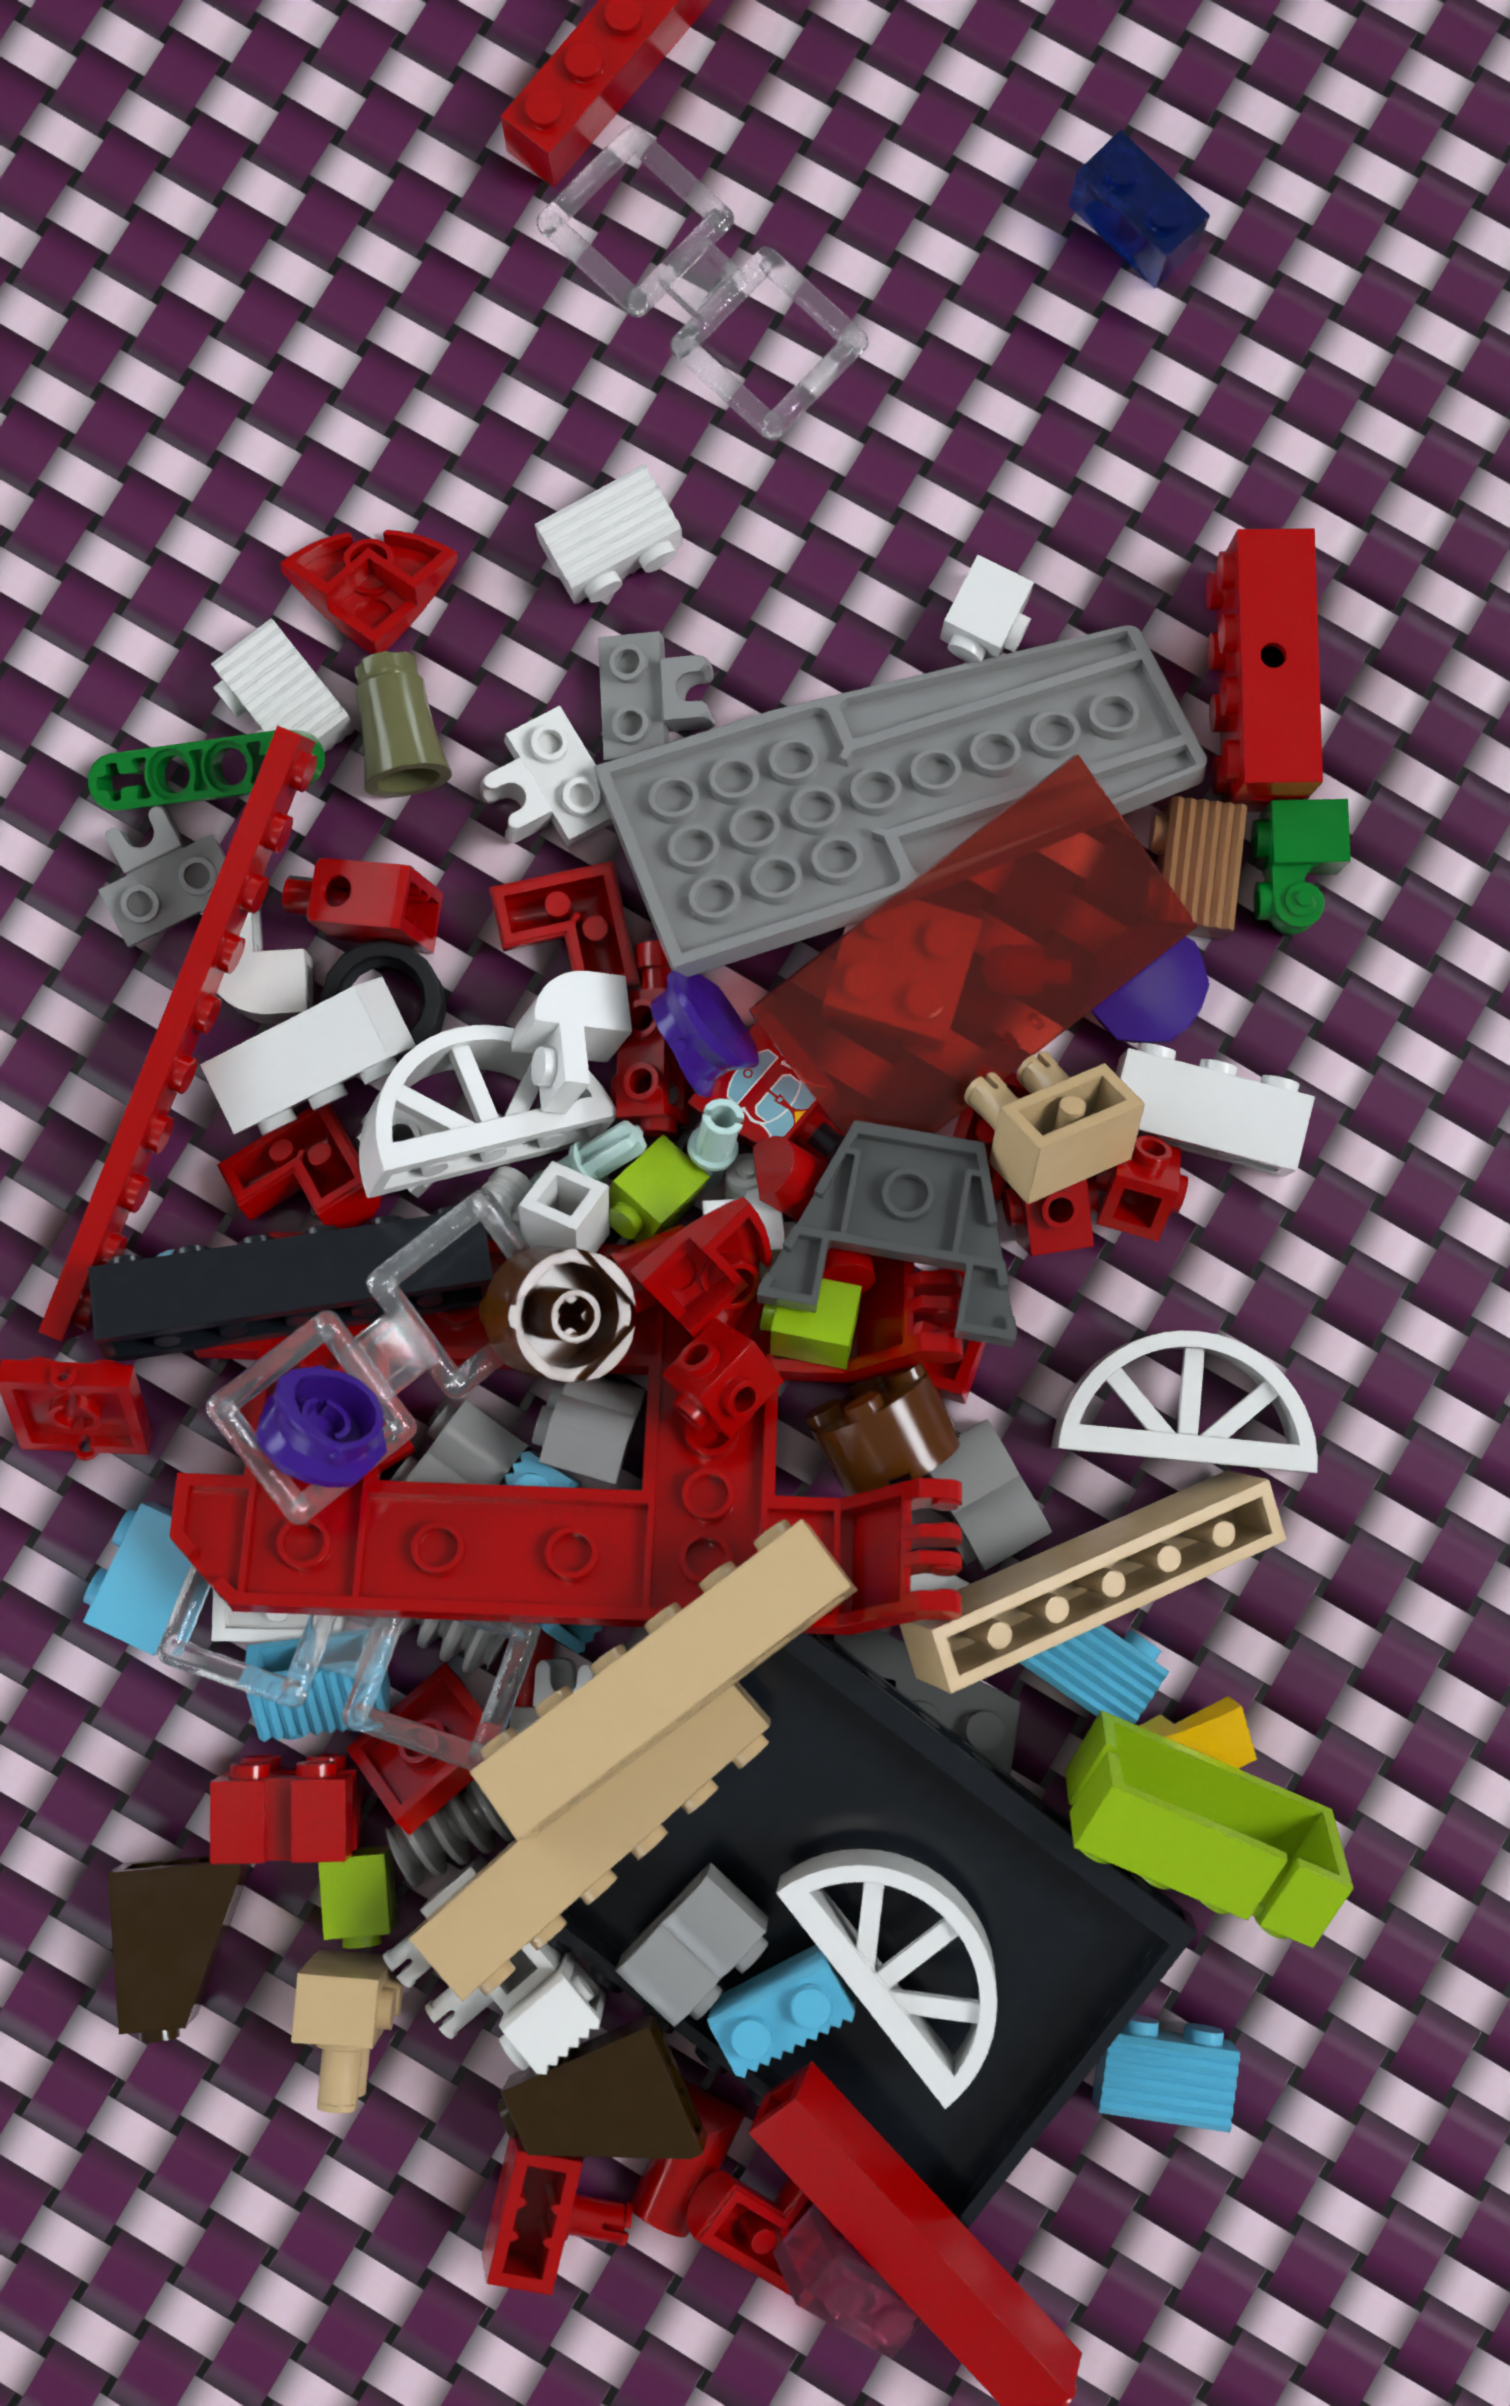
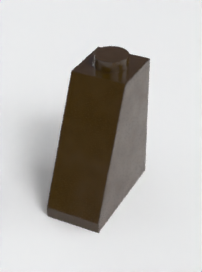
M210 1855L122 1863L108 1872L119 2034L139 2033L141 2042L167 2041L179 2037L180 2029L186 2028L199 2014L252 1863L210 1864Z
M653 2012L578 2045V2048H570L567 2057H559L557 2066L549 2065L547 2075L537 2074L531 2066L525 2071L520 2070L511 2074L501 2090L503 2099L498 2101L499 2114L506 2132L513 2140L520 2137L527 2155L692 2159L703 2154L708 2136L657 2016Z

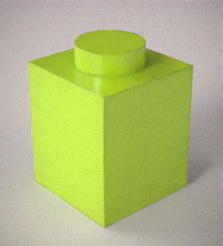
M662 1134L644 1153L613 1180L609 1188V1223L621 1236L633 1239L637 1243L668 1230L696 1203L710 1176Z
M822 1279L816 1313L764 1304L760 1330L771 1332L770 1355L847 1370L859 1313L862 1286Z
M390 1845L359 1847L357 1850H353V1854L346 1862H318L324 1940L342 1939V1947L347 1949L366 1948L381 1944V1935L390 1934L398 1923L393 1853Z

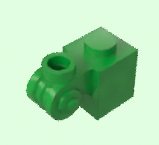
M1348 799L1272 800L1260 814V820L1253 821L1251 829L1252 855L1254 858H1262V876L1265 877V882H1256L1254 887L1253 907L1256 920H1268L1279 932L1296 935L1309 929L1320 918L1325 906L1324 896L1318 887L1311 883H1306L1305 877L1306 875H1337L1351 862Z

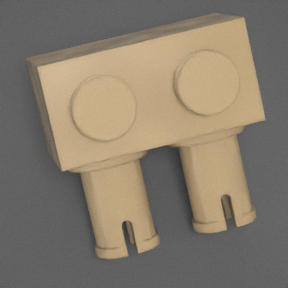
M1047 1051L1038 1052L1037 1058L1034 1055L1029 1056L1022 1062L1016 1073L1018 1082L1032 1094L1018 1099L995 1072L987 1073L986 1079L982 1076L976 1078L965 1092L966 1103L994 1129L995 1134L989 1163L1027 1204L1131 1160L1145 1103L1105 1063L1069 1077Z
M318 1949L297 1974L291 2043L314 2044L322 2049L317 2109L329 2113H351L356 2111L358 2097H362L366 2093L370 2049H373L384 2029H392L394 2016H400L404 1985L396 1978L397 1975H394V1971L391 1972L388 1968L383 1954Z

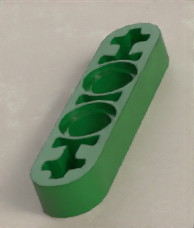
M275 730L109 753L99 757L93 763L88 774V787L91 796L98 805L107 810L133 811L153 808L159 805L170 806L250 795ZM290 730L316 742L311 753L317 756L316 769L309 784L312 785L321 776L325 766V754L322 745L314 735L306 731ZM234 748L244 755L247 762V773L244 779L236 785L226 780L221 769L224 755ZM177 756L186 762L190 771V779L187 786L178 793L168 786L165 779V769L168 762ZM121 774H144L146 785L128 786L122 788L121 791L114 790L112 778H117Z

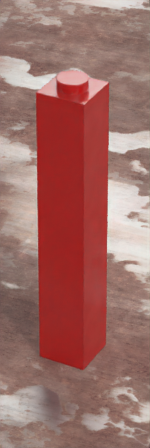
M813 2061L766 2093L748 2132L750 2136L1001 2406H1068L1077 2391L1075 2383L1082 2352Z

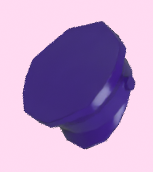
M1155 922L1128 927L1111 935L1092 953L1087 980L1086 1005L1099 1023L1117 1041L1151 1044L1172 1042L1192 1026L1202 1010L1210 986L1203 958L1196 942L1180 932Z
M671 971L667 976V988L652 1000L650 1005L652 1015L660 1033L671 1047L689 1084L697 1095L711 1098L716 1080L728 1071L755 1068L759 1064L756 1044L719 986L701 974L687 977L677 971Z
M323 1366L292 1369L277 1379L275 1393L267 1397L257 1425L255 1437L264 1454L280 1472L305 1483L328 1488L354 1486L372 1470L387 1452L382 1428L384 1425L383 1410L376 1394L361 1380L342 1371L325 1369Z

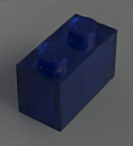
M1122 130L1118 131L1077 171L1068 204L1076 214L1155 289L1198 248L1210 214Z

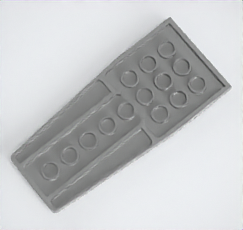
M1125 625L1015 653L1000 655L998 658L983 659L981 663L975 661L771 710L594 766L599 789L671 971H677L690 977L863 921L1194 787L1204 780L1207 757L1141 631L1135 626Z

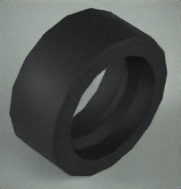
M387 940L362 943L341 955L327 973L321 994L322 1002L352 987L359 976L373 968L391 967L402 970L414 979L421 995L422 1006L419 1018L409 1030L415 1045L417 1046L424 1040L441 1033L447 1011L444 987L427 959L411 947ZM407 1051V1052H405V1053H403V1054H401V1055L395 1057L397 1063H399V1061H400L409 1051Z

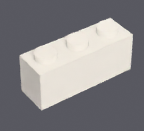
M379 977L354 985L200 1064L233 1133L236 1134L257 1125L263 1136L297 1120L292 1108L306 1101H309L314 1111L348 1095L343 1083L358 1075L361 1076L364 1084L367 1085L390 1074L398 1064L395 1057L413 1049L416 1045L383 977Z
M1139 1043L1138 1050L1128 1048L1119 1057L1115 1074L1145 1103L1137 1136H1154L1165 1141L1168 1145L1179 1147L1186 1152L1282 1177L1297 1171L1315 1096L1298 1092L1300 1085L1298 1082L1274 1075H1262L1261 1082L1236 1076L1238 1071L1236 1066L1212 1059H1201L1199 1066L1175 1060L1176 1051L1151 1043Z

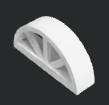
M471 1025L447 1030L424 1040L410 1050L394 1067L372 1104L364 1121L359 1146V1167L363 1187L367 1198L570 1149V1146L579 1140L589 1142L604 1133L616 1118V1108L603 1086L589 1071V1086L566 1114L542 1112L541 1108L530 1110L539 1091V1086L534 1085L531 1078V1064L534 1054L512 1052L514 1028L494 1025ZM479 1069L499 1072L521 1080L504 1117L499 1118ZM455 1070L475 1122L409 1087L430 1075ZM394 1108L402 1110L441 1132L393 1143L392 1121Z
M1172 1331L1143 1337L1114 1349L1096 1361L1080 1377L1065 1399L1057 1417L1051 1444L1053 1449L1303 1473H1317L1318 1467L1316 1439L1311 1420L1300 1396L1286 1376L1263 1355L1247 1345L1228 1337L1201 1331ZM1183 1349L1177 1433L1174 1432L1121 1367L1140 1356L1154 1351ZM1206 1353L1239 1368L1253 1379L1258 1386L1198 1435L1204 1355ZM1106 1381L1146 1430L1080 1424L1092 1397ZM1269 1403H1272L1282 1423L1287 1444L1230 1439L1229 1437Z
M847 1849L829 1852L810 1858L782 1874L776 1894L946 2109L960 2097L979 2072L993 2039L997 2016L995 1964L991 1946L978 1916L968 1901L951 1883L929 1867L911 1858L882 1850ZM864 1882L858 1932L823 1889L824 1887L841 1883ZM884 1885L903 1890L921 1899L944 1918L882 1964L877 1958L876 1952ZM957 1936H960L976 1970L979 1995L978 1999L904 1990L899 1986L898 1982ZM924 2017L972 2023L965 2040L953 2055Z

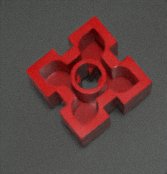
M326 1753L307 1755V1761L298 1762L296 1767L289 1768L281 1766V1755L242 1756L241 1762L229 1764V1770L225 1772V1775L219 1776L210 1782V1864H250L291 1860V1863L346 1862L353 1854V1850H357L363 1844V1773L357 1765H346V1754Z

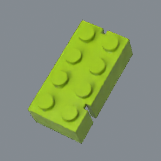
M1103 1710L1100 1711L1065 1768L1068 1803L1073 1806L1070 1810L1074 1848L1081 1850L1088 1858L1097 1863H1112L1136 1873L1157 1888H1171L1200 1900L1207 1908L1216 1913L1224 1915L1230 1913L1247 1921L1253 1915L1258 1925L1275 1938H1290L1314 1948L1354 1889L1331 1808Z

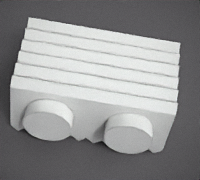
M645 464L535 524L538 541L574 604L580 603L587 597L592 603L606 599L620 589L623 584L621 579H624L628 574L635 573L639 568H643L646 573L653 572L670 563L677 555L676 550L682 545L680 523L675 518L672 509L669 507Z
M272 618L211 663L222 679L213 689L236 718L245 711L248 712L260 728L255 733L276 730L277 725L288 730L306 731L317 738L325 753L332 749L336 743L342 742L345 736L352 734L355 730L344 708Z
M571 1951L564 1953L557 1970L509 2012L503 2014L499 2024L500 2029L504 2033L499 2038L503 2050L521 2070L525 2071L531 2066L537 2074L547 2075L549 2065L557 2066L559 2057H567L570 2047L578 2048L580 2038L588 2039L591 2029L599 2030L606 2004V1993Z

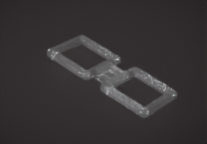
M635 124L628 125L538 215L536 220L537 229L631 316L636 318L642 317L666 293L671 296L692 316L671 339L670 350L672 354L763 438L775 441L866 350L869 342L868 336L773 248H760L739 268L714 245L732 227L734 223L732 210L640 126ZM633 155L703 218L700 224L638 287L567 223ZM767 277L838 341L772 410L700 346Z
M480 1189L475 1191L368 1275L366 1280L367 1288L385 1314L356 1337H353L335 1312L330 1310L321 1311L208 1399L206 1403L208 1416L291 1523L295 1525L305 1524L350 1487L328 1488L311 1484L301 1492L290 1476L280 1472L264 1454L255 1440V1430L239 1409L325 1343L346 1373L361 1380L376 1394L382 1407L383 1422L385 1424L383 1431L387 1452L372 1468L373 1470L414 1437L417 1432V1423L398 1398L397 1394L424 1372L428 1371L448 1398L460 1399L505 1364L495 1353L489 1342L462 1365L457 1367L398 1286L478 1222L482 1223L507 1260L517 1253L531 1248L496 1197L489 1190Z
M191 1564L159 1643L157 1655L162 1663L291 1708L299 1707L305 1702L318 1667L354 1679L342 1712V1720L348 1728L472 1770L485 1760L480 1750L489 1741L506 1730L540 1635V1626L538 1623L454 1620L510 1639L473 1742L373 1707L406 1618L309 1615L287 1675L284 1677L189 1644L211 1587Z

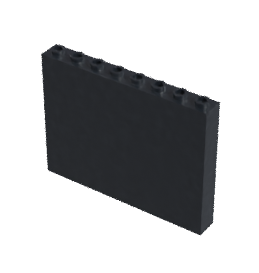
M801 1633L738 1681L771 1719L770 1727L762 1733L769 1741L767 1746L741 1769H738L731 1761L717 1773L712 1780L719 1788L691 1814L688 1815L682 1807H679L662 1823V1826L668 1831L667 1835L646 1855L638 1860L630 1851L613 1866L611 1870L618 1878L589 1905H586L580 1897L560 1914L567 1924L548 1943L564 1953H569L573 1950L592 1965L590 1968L591 1973L604 1987L618 1994L622 1993L623 1990L644 2005L642 2008L644 2015L653 2012L657 2016L663 2032L673 2034L676 2030L696 2046L694 2051L698 2058L711 2070L721 2075H725L729 2071L748 2086L747 2093L749 2097L759 2107L766 2093L813 2061L968 2229L1198 1931L1192 1914L1158 1888L1149 1884L1140 1875L1112 1863H1097L1088 1858L1081 1850L1074 1848L1071 1822L842 1646L826 1634ZM847 1849H874L892 1852L911 1858L940 1874L961 1893L978 1916L991 1946L995 1964L997 2016L994 2035L988 2054L979 2072L960 2097L946 2109L857 1996L852 2022L843 2019L840 2028L831 2026L828 2034L819 2032L816 2041L807 2038L804 2047L795 2044L793 2053L783 2050L781 2059L771 2057L769 2066L759 2063L757 2072L747 2069L746 2076L743 2078L735 2075L709 2027L707 2019H709L708 2015L711 2008L698 2020H695L688 2014L674 2027L615 1972L620 1957L634 1940L666 1910L679 1893L709 1863H712L769 1917L766 1932L762 1936L768 1942L767 1947L746 1971L740 1973L733 1967L717 1982V1985L723 1989L722 1993L816 1944L776 1894L782 1874L810 1858L829 1852ZM864 1882L841 1883L824 1887L823 1889L858 1932ZM884 1885L876 1952L877 1958L884 1964L944 1917L921 1899L903 1890ZM957 1936L898 1982L899 1986L904 1990L978 1999L979 1995L976 1970L960 1936ZM924 2017L953 2055L965 2040L972 2023Z

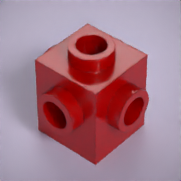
M1137 1136L1131 1160L1093 1176L1099 1191V1211L1096 1224L1158 1242L1170 1213H1178L1180 1211L1188 1187V1176L1180 1174L1181 1148L1168 1145L1165 1141L1154 1136Z
M1093 1176L1030 1204H1027L1012 1187L1003 1189L1002 1205L1008 1227L1015 1226L1017 1243L1030 1256L1094 1247L1091 1214H1096L1099 1211V1196Z
M717 1318L694 1341L689 1343L676 1360L661 1374L678 1395L672 1402L674 1408L691 1425L701 1430L706 1424H709L728 1438H731L784 1382L752 1339Z

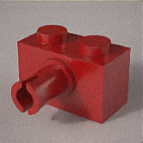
M509 2136L482 2251L486 2284L552 2296L564 2242L568 2236L609 2242L624 2247L629 2237V2233L625 2232L624 2229L631 2228L632 2202H619L576 2194L583 2165L582 2157L527 2155L520 2137L513 2140Z

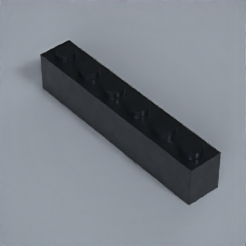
M447 1206L434 1211L430 1216L404 1219L395 1215L381 1216L372 1219L367 1225L344 1229L332 1225H320L307 1229L302 1235L278 1239L268 1235H254L240 1240L237 1245L211 1249L204 1245H188L176 1249L172 1255L144 1258L139 1255H121L110 1259L105 1265L88 1267L94 1340L105 1360L116 1362L479 1307L493 1278L483 1209L469 1210L464 1206Z

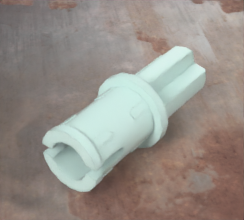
M719 1098L710 1101L704 1108L703 1112L705 1113L702 1116L700 1127L692 1132L688 1140L690 1159L710 1176L701 1192L702 1194H706L708 1187L720 1186L725 1170L734 1164L739 1153L736 1139L743 1126L741 1122L744 1121V1113L741 1107L729 1099Z
M623 1120L589 1142L579 1140L570 1146L569 1155L556 1163L606 1184L608 1174L644 1153L647 1147L642 1137L644 1132L638 1124L633 1125L628 1120ZM540 1170L531 1177L530 1182L532 1185L536 1183L545 1170Z

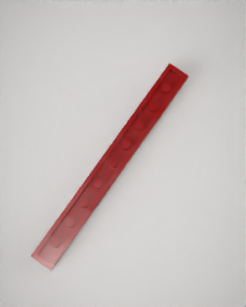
M278 725L276 727L38 1330L39 1333L63 1342L81 1335L83 1330L88 1332L93 1327L88 1267L105 1265L110 1259L121 1256L125 1252L127 1237L121 1235L129 1213H136L148 1194L151 1179L144 1176L153 1152L161 1153L171 1136L174 1119L169 1117L168 1114L176 1094H184L194 1078L198 1059L192 1057L200 1034H208L220 1012L221 999L216 997V993L224 973L231 974L242 957L245 938L239 935L248 912L255 914L266 896L269 878L263 876L272 852L280 853L291 833L293 817L287 814L296 791L304 792L314 775L317 756L311 753L316 742Z

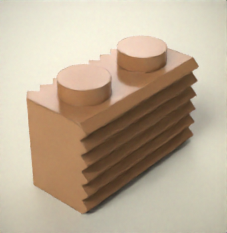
M1173 796L1165 806L1163 814H1153L1148 848L1149 851L1158 852L1156 875L1147 874L1141 905L1142 912L1151 913V923H1158L1183 935L1223 940L1234 931L1247 815L1246 805Z

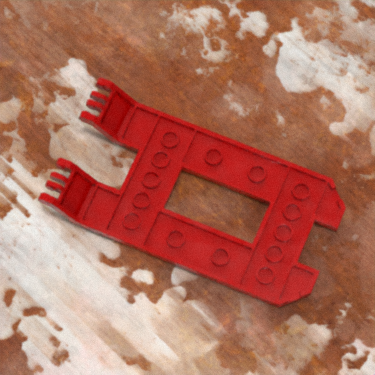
M271 1231L268 1236L278 1239L302 1235L303 1233ZM488 1240L493 1277L508 1259L521 1252L520 1242ZM602 1244L596 1253L609 1259L610 1254L631 1245ZM871 1255L876 1281L872 1288L862 1294L860 1298L859 1313L847 1370L770 1355L771 1332L760 1330L762 1314L749 1338L757 1344L781 1378L789 1381L858 1383L922 1363H956L963 1359V1339L955 1338V1332L951 1331L937 1333L919 1332L914 1334V1323L923 1320H936L939 1322L957 1321L960 1298L953 1296L962 1293L963 1276L953 1270L919 1271L914 1273V1262ZM661 1303L637 1314L632 1312L631 1326L635 1327L632 1343L621 1361L607 1373L648 1375L642 1490L380 1480L382 1459L354 1486L328 1488L305 1483L280 1472L256 1442L257 1425L267 1397L275 1393L277 1379L292 1369L323 1366L325 1369L342 1371L361 1380L376 1394L382 1407L384 1423L382 1428L384 1433L391 1365L514 1370L505 1364L493 1350L487 1338L485 1327L479 1319V1307L194 1350L197 1358L257 1360L244 1475L177 1473L169 1534L177 1549L233 1612L644 1627L650 1619L671 1604L677 1602L683 1610L704 1594L699 1586L700 1582L723 1564L732 1561L738 1568L759 1551L753 1543L772 1526L784 1519L793 1526L802 1519L810 1525L857 1589L855 1593L802 1633L854 1635L919 1620L947 1621L962 1617V1595L958 1591L953 1589L911 1591V1576L930 1573L937 1576H954L962 1571V1555L960 1553L936 1550H916L911 1552V1550L921 1547L951 1548L962 1544V1528L955 1523L939 1522L935 1524L919 1523L911 1525V1511L933 1508L940 1511H952L958 1509L962 1505V1483L953 1479L917 1478L843 1498L775 1496L778 1388L731 1438H728L709 1424H706L701 1430L695 1428L674 1408L672 1402L678 1395L661 1375L695 1338Z

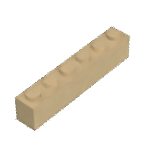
M1226 1470L956 1590L962 1595L961 1618L947 1621L919 1620L900 1624L916 1678L952 1694L1286 1541L1269 1479Z
M784 1519L772 1526L753 1543L759 1552L737 1568L732 1561H729L714 1570L700 1582L699 1586L704 1594L683 1610L676 1602L660 1611L644 1626L649 1636L629 1651H627L623 1644H620L605 1653L589 1668L595 1677L574 1693L568 1685L557 1690L535 1708L540 1718L520 1734L517 1733L514 1727H511L493 1738L480 1750L485 1760L472 1769L470 1773L517 1841L533 1838L857 1591L854 1584L809 1524L801 1519L791 1526Z
M736 1682L533 1838L518 1841L515 1839L415 1929L409 1940L462 2002L477 1988L485 1996L489 1995L515 1971L516 1967L509 1959L527 1943H530L536 1951L539 1950L567 1924L560 1914L580 1897L586 1905H589L614 1883L618 1877L611 1870L613 1866L630 1851L639 1860L653 1849L667 1835L668 1831L662 1826V1823L679 1807H682L689 1815L701 1806L719 1788L712 1780L717 1773L731 1761L738 1769H741L758 1755L769 1743L762 1733L770 1727L771 1719L741 1684Z

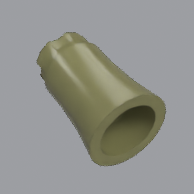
M383 651L363 658L362 663L355 667L358 683L355 693L361 718L364 746V788L366 792L378 797H404L424 793L443 785L451 778L452 771L438 739L428 704L424 679L418 674L414 655L406 651Z

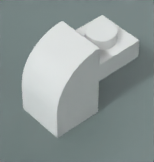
M261 907L255 914L248 912L239 935L245 938L242 957L231 974L224 973L217 993L230 1006L247 1018L262 1023L280 1024L316 1005L314 960L305 949L263 951Z
M572 971L561 974L552 979L542 989L518 1022L512 1037V1052L534 1054L531 1064V1078L533 1084L539 1086L542 1112L566 1114L590 1084L588 1061L607 1063L632 1033L626 976L592 971Z

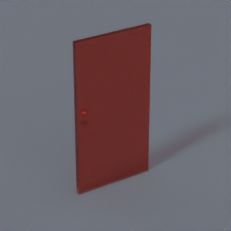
M1076 754L923 872L902 891L882 904L750 1007L748 1011L844 1138L854 1120L935 1134L969 1107L964 1095L972 1081L980 1076L986 1079V1074L990 1072H995L1002 1080L1006 1078L1025 1059L1038 1053L1198 927V925L1081 757Z

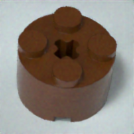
M536 1246L517 1253L508 1259L496 1272L488 1286L486 1295L480 1302L478 1310L479 1319L485 1327L487 1338L495 1353L505 1364L522 1374L558 1382L588 1381L608 1373L625 1356L632 1343L635 1327L631 1326V1304L635 1305L633 1289L626 1275L607 1257L574 1248Z
M923 1363L889 1373L886 1377L881 1375L858 1383H848L847 1388L851 1393L840 1401L839 1399L827 1401L812 1409L805 1416L814 1438L839 1485L844 1489L847 1496L890 1486L889 1480L899 1478L907 1473L910 1474L912 1480L920 1478L945 1462L957 1451L961 1444L958 1440L960 1436L956 1430V1425Z

